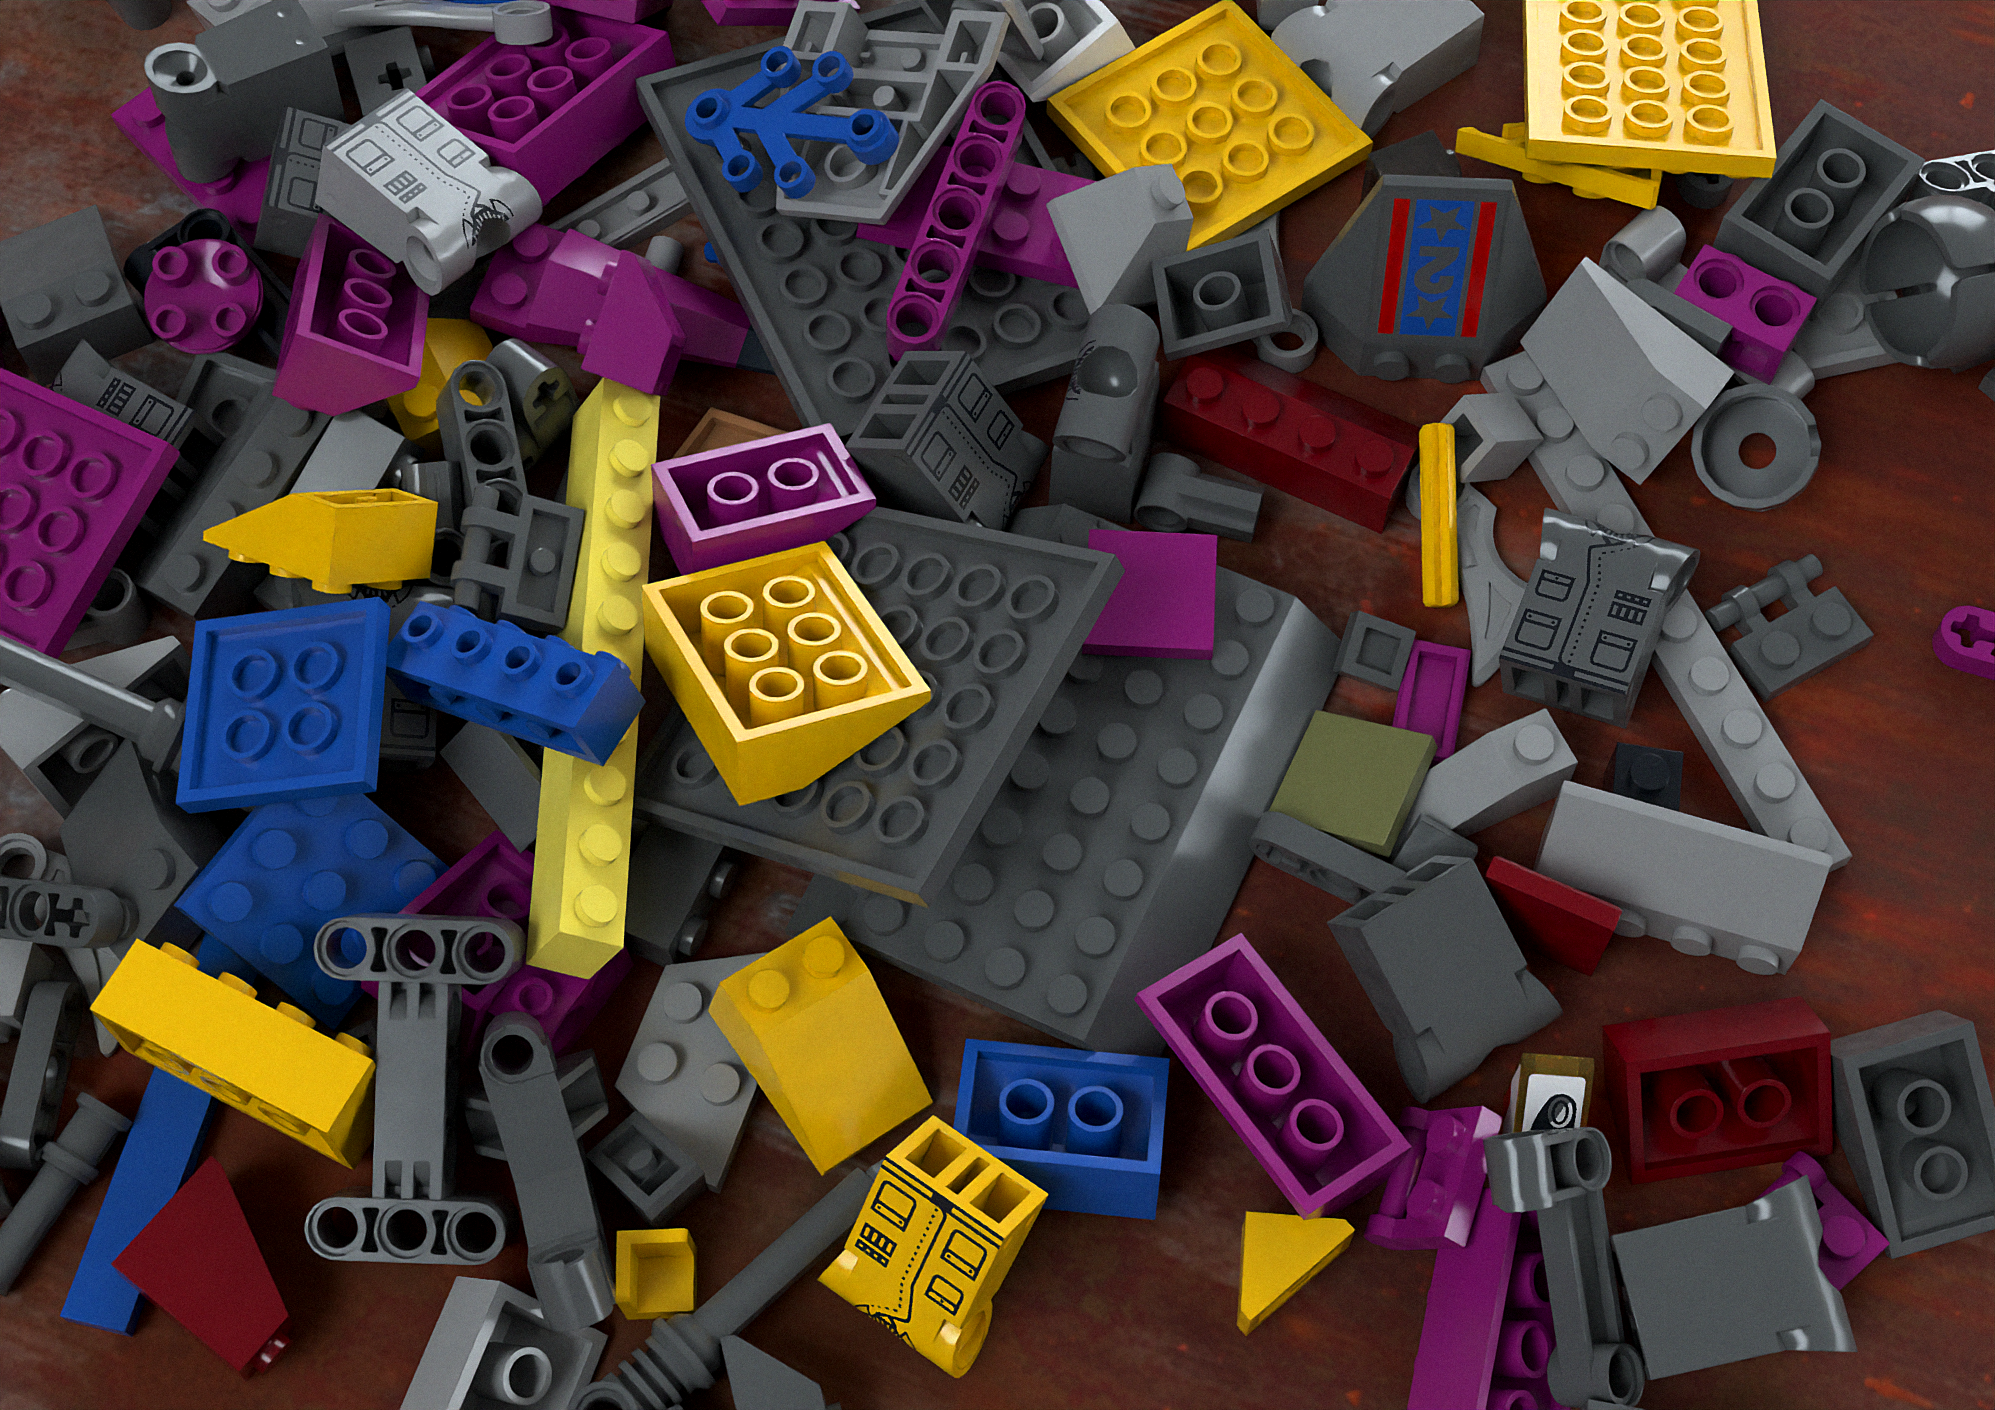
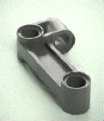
M1593 1127L1529 1130L1483 1138L1492 1205L1498 1206L1506 1213L1537 1211L1557 1346L1550 1355L1547 1368L1548 1384L1552 1396L1563 1407L1581 1408L1588 1399L1634 1407L1638 1404L1643 1394L1645 1373L1640 1355L1633 1346L1625 1343L1602 1193V1188L1607 1184L1612 1169L1611 1151L1602 1132Z

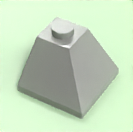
M1172 163L1133 167L1054 198L1046 203L1090 315L1099 307L1109 304H1124L1134 308L1157 305L1151 262L1186 252L1194 220L1185 198L1184 186L1177 177Z

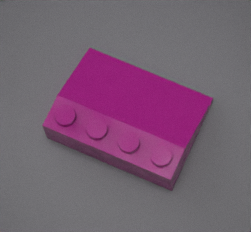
M549 4L553 36L550 39L535 44L508 45L496 41L494 33L414 94L489 156L491 166L508 168L526 178L537 190L542 200V207L550 202L551 198L576 178L584 175L593 164L613 148L621 145L631 133L648 120L638 99L635 79L676 67L668 32Z

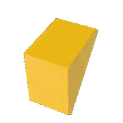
M1246 1211L1242 1226L1237 1326L1246 1336L1349 1247L1355 1229L1346 1219L1319 1217L1303 1220L1298 1215Z

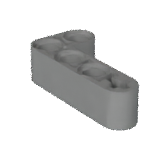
M1656 205L1652 210L1644 209L1605 244L1598 266L1624 286L1630 280L1643 278L1674 293L1689 270L1680 263L1686 245L1684 227L1671 211L1662 206ZM1791 350L1771 385H1776L1799 397L1801 400L1814 388L1815 379L1808 364ZM1724 363L1734 371V374L1717 397L1726 390L1746 384H1768Z

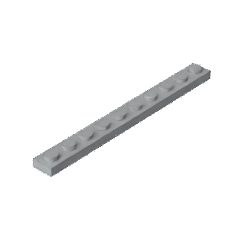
M1526 350L1483 367L1480 381L1487 393L1510 392L1544 438L1527 456V459L1559 511L1597 521L1616 533L1655 537L1607 459L1589 445ZM1686 588L1674 607L1664 617L1663 626L1650 662L1753 832L1833 855L1829 872L1845 866L1852 857L1851 852Z

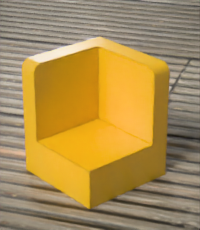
M688 1229L617 1231L616 1303L627 1320L657 1319L659 1316L661 1318H671L676 1313L693 1315L697 1311V1247Z

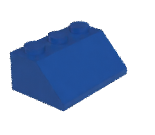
M966 1038L953 1129L1048 1193L1049 1195L1042 1206L1043 1209L1155 1220L1170 1059Z

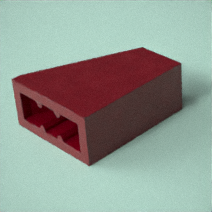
M210 1156L118 1255L111 1265L122 1279L247 1382L257 1370L266 1375L281 1361L293 1343L287 1335L295 1327L223 1166Z

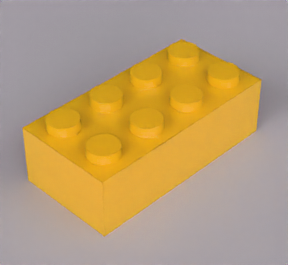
M136 939L89 1008L127 1052L210 1094L340 1164L355 1170L374 1139L376 1063H374L372 1058L375 1052L366 1044L348 1034L339 1032L335 1040L313 1030L316 1022L309 1015L290 1004L280 1002L275 1010L255 1000L258 992L252 986L232 974L222 972L219 978L215 979L197 970L200 962L185 950L171 943L164 942L159 950Z

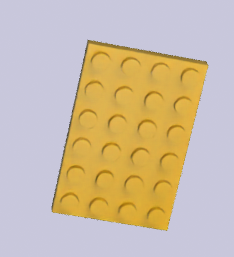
M1522 0L1525 159L1541 160L1553 165L1568 162L1602 165L1611 169H1624L1627 167L1657 169L1671 174H1685L1688 172L1721 174L1734 179L1749 177L1772 178L1777 157L1757 0Z

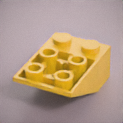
M396 488L292 493L203 531V541L228 549V558L232 560L269 564V572L273 575L286 578L312 580V589L320 592L347 594L352 592V584L362 583L372 588L396 590L402 588L403 580L430 578L438 502Z

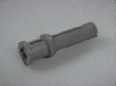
M81 1092L77 1097L76 1102L79 1108L56 1142L47 1141L42 1148L44 1153L40 1158L46 1161L0 1228V1295L7 1297L10 1292L9 1289L81 1183L88 1186L91 1181H96L100 1175L97 1166L120 1132H129L132 1128L133 1122L84 1092Z

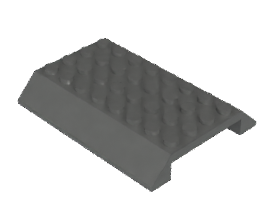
M1063 503L1014 510L1003 532L1088 549L1089 529L1131 530ZM1216 565L1212 660L1082 654L1081 647L930 909L874 892L868 899H865L858 895L848 883L815 873L785 929L786 934L794 938L831 916L853 948L1080 1049L1161 1058L1168 1043L1141 1010L1134 998L1138 992L1212 949L1255 857V852L1248 846V840L1262 814L1269 811L1315 711H1323L1339 674L1332 671L1342 641L1296 596Z

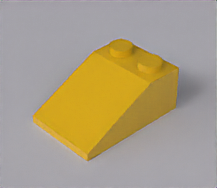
M831 916L719 982L708 1009L709 1014L821 1176L827 1174L932 1105L933 1100L870 970Z

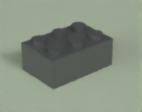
M1822 99L1819 100L1776 153L1777 159L1772 178L1756 177L1724 216L1712 246L1723 253L1738 256L1746 264L1776 279L1789 281L1799 287L1801 291L1817 298L1808 318L1809 321L1813 320L1861 259L1864 243L1872 227L1889 211L1906 202L1925 162L1924 158Z

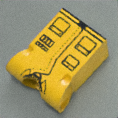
M933 1115L885 1156L844 1246L845 1250L817 1280L870 1318L885 1325L899 1339L954 1378H960L972 1366L982 1348L992 1318L993 1305L991 1299L1000 1288L1049 1194Z

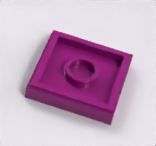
M1089 529L1088 549L1116 554L1125 572L1084 641L1082 654L1212 660L1217 535Z

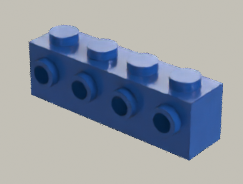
M420 601L388 645L386 675L407 700L600 766H604L646 703V700L629 679L631 675L629 667L614 655L604 651H597L595 655L576 650L565 640L553 635H548L545 639L528 635L516 625L505 620H498L496 624L478 619L474 614L457 605H450L446 609Z

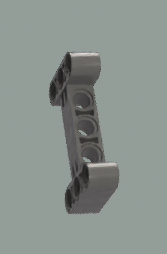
M359 913L333 919L323 925L315 937L313 946L314 956L321 970L330 977L341 980L379 981L372 1186L342 1188L314 1205L307 1215L305 1222L306 1240L314 1252L323 1258L331 1260L449 1265L485 1264L512 1243L518 1234L520 1218L513 1201L502 1193L483 1190H456L462 984L483 985L495 983L519 971L526 961L527 937L519 925L510 919L501 917ZM348 928H353L360 932L366 941V955L360 964L352 963L342 952V935ZM416 930L426 932L435 943V958L428 967L414 961L409 952L410 937ZM484 932L495 934L504 944L505 957L498 969L486 966L477 955V942ZM335 1207L346 1208L355 1216L358 1225L355 1238L344 1237L335 1229L332 1220ZM402 1210H413L423 1217L427 1226L425 1240H414L404 1233L400 1224ZM471 1212L485 1213L492 1219L497 1232L495 1242H480L472 1236L468 1227V1219Z

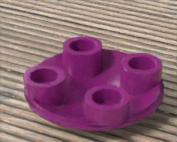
M198 239L177 247H164L153 258V270L145 289V310L151 328L168 345L185 353L213 354L234 346L252 330L262 310L264 287L257 266L243 249L221 240Z

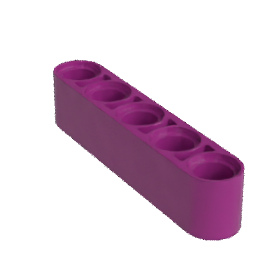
M993 81L986 83L978 88L974 94L889 304L886 316V345L888 352L897 362H899L905 351H939L1022 141L1026 103L1019 89L1008 82ZM998 114L1005 116L1010 121L1006 124L995 125L986 121L985 118L989 115ZM977 165L988 169L990 173L982 177H973L965 173L964 169ZM958 217L968 221L970 225L965 229L954 230L944 226L942 222L947 218ZM936 269L945 272L950 278L941 283H930L920 275L927 270ZM916 322L926 326L929 331L923 336L909 337L901 333L899 328L906 323Z

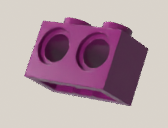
M1704 244L1674 292L1675 295L1733 326L1719 360L1768 385H1771L1802 334L1817 298L1801 291L1795 284L1776 279L1746 264L1738 256L1723 253L1707 244Z
M625 942L623 948L589 980L524 963L488 1009V1013L492 1019L509 1011H521L530 1014L539 1021L544 1033L548 1032L556 1059L566 1056L634 964ZM518 1035L504 1036V1038L527 1053L531 1054L533 1052L532 1046L525 1038Z

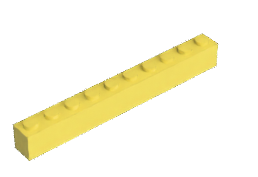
M603 377L573 415L565 505L583 509L585 512L565 625L556 637L565 640L576 650L595 655L597 651H604L619 658L629 667L631 671L629 679L640 692L644 646L641 586L648 584L653 511L651 464L656 463L660 396L651 395ZM639 713L604 766L544 747L526 965L589 980L624 946Z

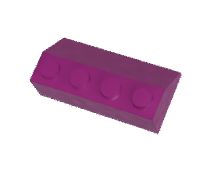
M321 213L318 214L295 274L271 395L286 400L290 405L300 410H316L334 417L416 388L421 375L430 295L416 285L403 261L398 264L342 222Z
M1242 933L1136 994L1135 1002L1303 1220L1335 1215L1384 1183L1412 1146Z
M1482 1188L1465 1248L1438 1249L1431 1287L1427 1296V1308L1418 1354L1414 1362V1375L1407 1410H1570V1407H1563L1556 1402L1548 1384L1547 1368L1549 1358L1557 1343L1537 1211L1506 1213L1498 1206L1492 1205L1490 1188Z

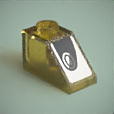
M1523 1053L1503 1093V1134L1529 1130L1587 1127L1594 1076V1058Z

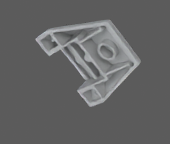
M799 0L783 46L788 47L801 64L802 71L799 79L793 85L780 88V97L813 76L812 67L820 55L828 51L840 52L853 69L854 76L851 84L842 92L830 93L801 113L850 118L852 114L861 109L878 110L888 117L897 130L899 143L896 151L889 159L880 164L867 165L856 158L847 144L788 138L797 156L803 158L814 172L816 181L813 189L806 196L798 199L787 197L777 185L776 210L781 215L885 225L965 112L978 88L983 86L993 72L1010 22L1007 13L953 9L945 34L869 30L850 3ZM787 63L781 64V69H783ZM839 68L833 69L827 77L834 75ZM801 172L794 174L788 183L795 181Z

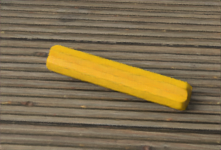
M1430 423L1423 425L1419 431L1423 603L1425 606L1432 608H1447L1455 606L1459 600L1455 429L1453 425L1447 423Z

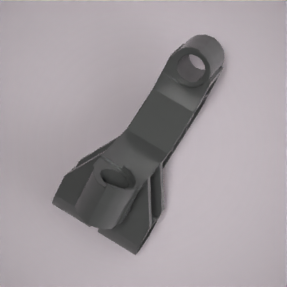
M521 1011L504 1012L495 1017L486 1027L478 1065L483 1081L461 1087L459 1100L461 1106H463L467 1124L474 1140L473 1145L476 1154L508 1161L516 1187L529 1248L527 1267L545 1325H550L551 1330L554 1332H570L601 1321L612 1312V1305L616 1304L614 1270L582 1138L585 1132L609 1114L607 1092L593 1048L556 1059L548 1032L544 1033L539 1021L530 1014ZM506 1035H518L529 1041L533 1052L528 1058L520 1062H508L497 1055L494 1045Z

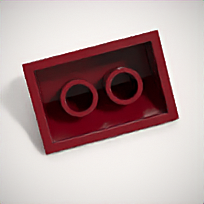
M1801 996L1602 1026L1605 1088L1627 1176L1632 1185L1784 1162L1797 1151L1805 1152L1811 1157L1833 1154L1831 1032Z

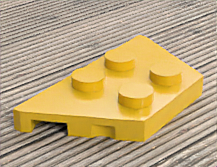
M1525 122L1503 124L1502 138L1480 132L1474 127H1463L1457 131L1456 153L1522 172V178L1527 181L1540 184L1557 182L1573 187L1572 192L1575 195L1583 198L1601 199L1608 197L1648 210L1656 207L1664 174L1663 170L1632 167L1611 169L1602 165L1568 162L1553 165L1541 160L1525 159Z

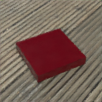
M1494 856L1484 877V882L1517 945L1591 977L1615 931L1623 910L1616 905L1505 858Z

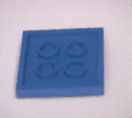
M380 597L196 621L176 804L190 814L375 792L377 790L391 608Z
M363 793L258 805L173 906L322 1026L334 1031L365 990L360 988L361 981L332 978L321 970L315 960L313 950L317 933L323 925L331 920L359 913L397 914L450 868ZM348 928L342 935L341 948L343 954L352 963L360 964L365 958L367 950L364 937L353 928Z

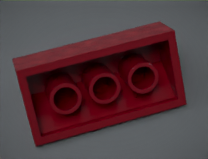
M1222 346L1189 355L1163 400L1161 439L1382 535L1408 485L1412 470L1420 462L1419 431L1421 428L1234 348Z

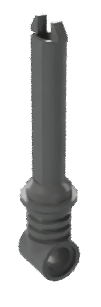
M0 634L1 684L136 742L141 756L154 762L151 770L156 773H162L167 770L179 772L187 696L183 703L171 697L155 703ZM256 806L241 807V809L252 812Z
M884 1159L871 1166L866 1171V1174L858 1167L853 1170L693 1315L676 1313L667 1322L659 1316L652 1323L651 1336L644 1341L649 1349L644 1353L639 1348H636L631 1353L635 1359L632 1365L626 1360L617 1365L622 1372L617 1378L610 1372L601 1381L590 1383L580 1389L570 1401L568 1410H599L607 1406L617 1407L621 1410H667L665 1405L669 1401L674 1405L680 1404L683 1401L679 1395L682 1389L688 1394H691L696 1388L710 1389L716 1383L712 1374L721 1367L722 1345L720 1338L730 1335L737 1336L851 1233Z

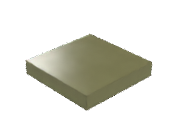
M1316 710L1269 811L1290 816L1359 850L1389 857L1438 747L1432 735Z

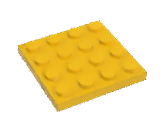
M1222 0L1047 98L1046 114L1106 178L1133 167L1172 163L1177 177L1184 186L1185 198L1194 217L1186 252L1238 236L1369 158L1373 146V141L1331 101L1304 71L1233 0Z

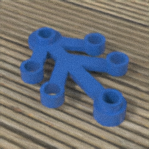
M777 46L767 51L761 60V71L733 90L711 89L703 92L692 101L685 115L686 129L697 142L717 147L724 160L722 174L736 191L749 192L755 189L762 181L764 173L762 166L753 154L744 150L738 137L740 132L758 135L776 167L774 171L776 184L787 197L792 199L806 196L813 189L816 177L806 161L797 156L788 138L847 144L856 158L867 165L880 164L889 159L896 151L899 143L898 132L888 117L881 111L861 109L852 114L850 118L801 113L830 93L842 92L851 84L854 76L853 69L840 52L828 51L820 55L813 64L812 77L763 109L750 108V106L775 88H786L793 85L801 75V64L788 47ZM787 63L783 69L775 72L781 64ZM835 68H839L834 75L827 77L829 72H831ZM749 166L744 174L737 176L742 168ZM801 172L795 181L788 183L794 174Z

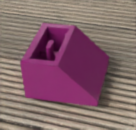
M622 249L618 261L610 258L602 272L597 293L605 296L598 319L588 318L582 330L577 353L585 357L580 369L651 395L667 396L687 338L651 261Z

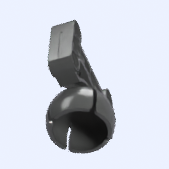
M1995 150L1925 162L1906 203L1899 205L1881 217L1872 227L1864 243L1859 272V285L1863 294L1881 293L1922 284H1929L1931 287L1930 291L1926 293L1873 302L1865 306V317L1874 337L1881 347L1897 361L1920 369L1952 368L1979 359L1995 348Z

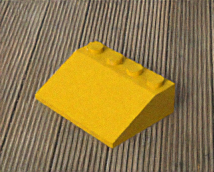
M825 541L641 586L645 649L739 806L805 788L931 701V690Z

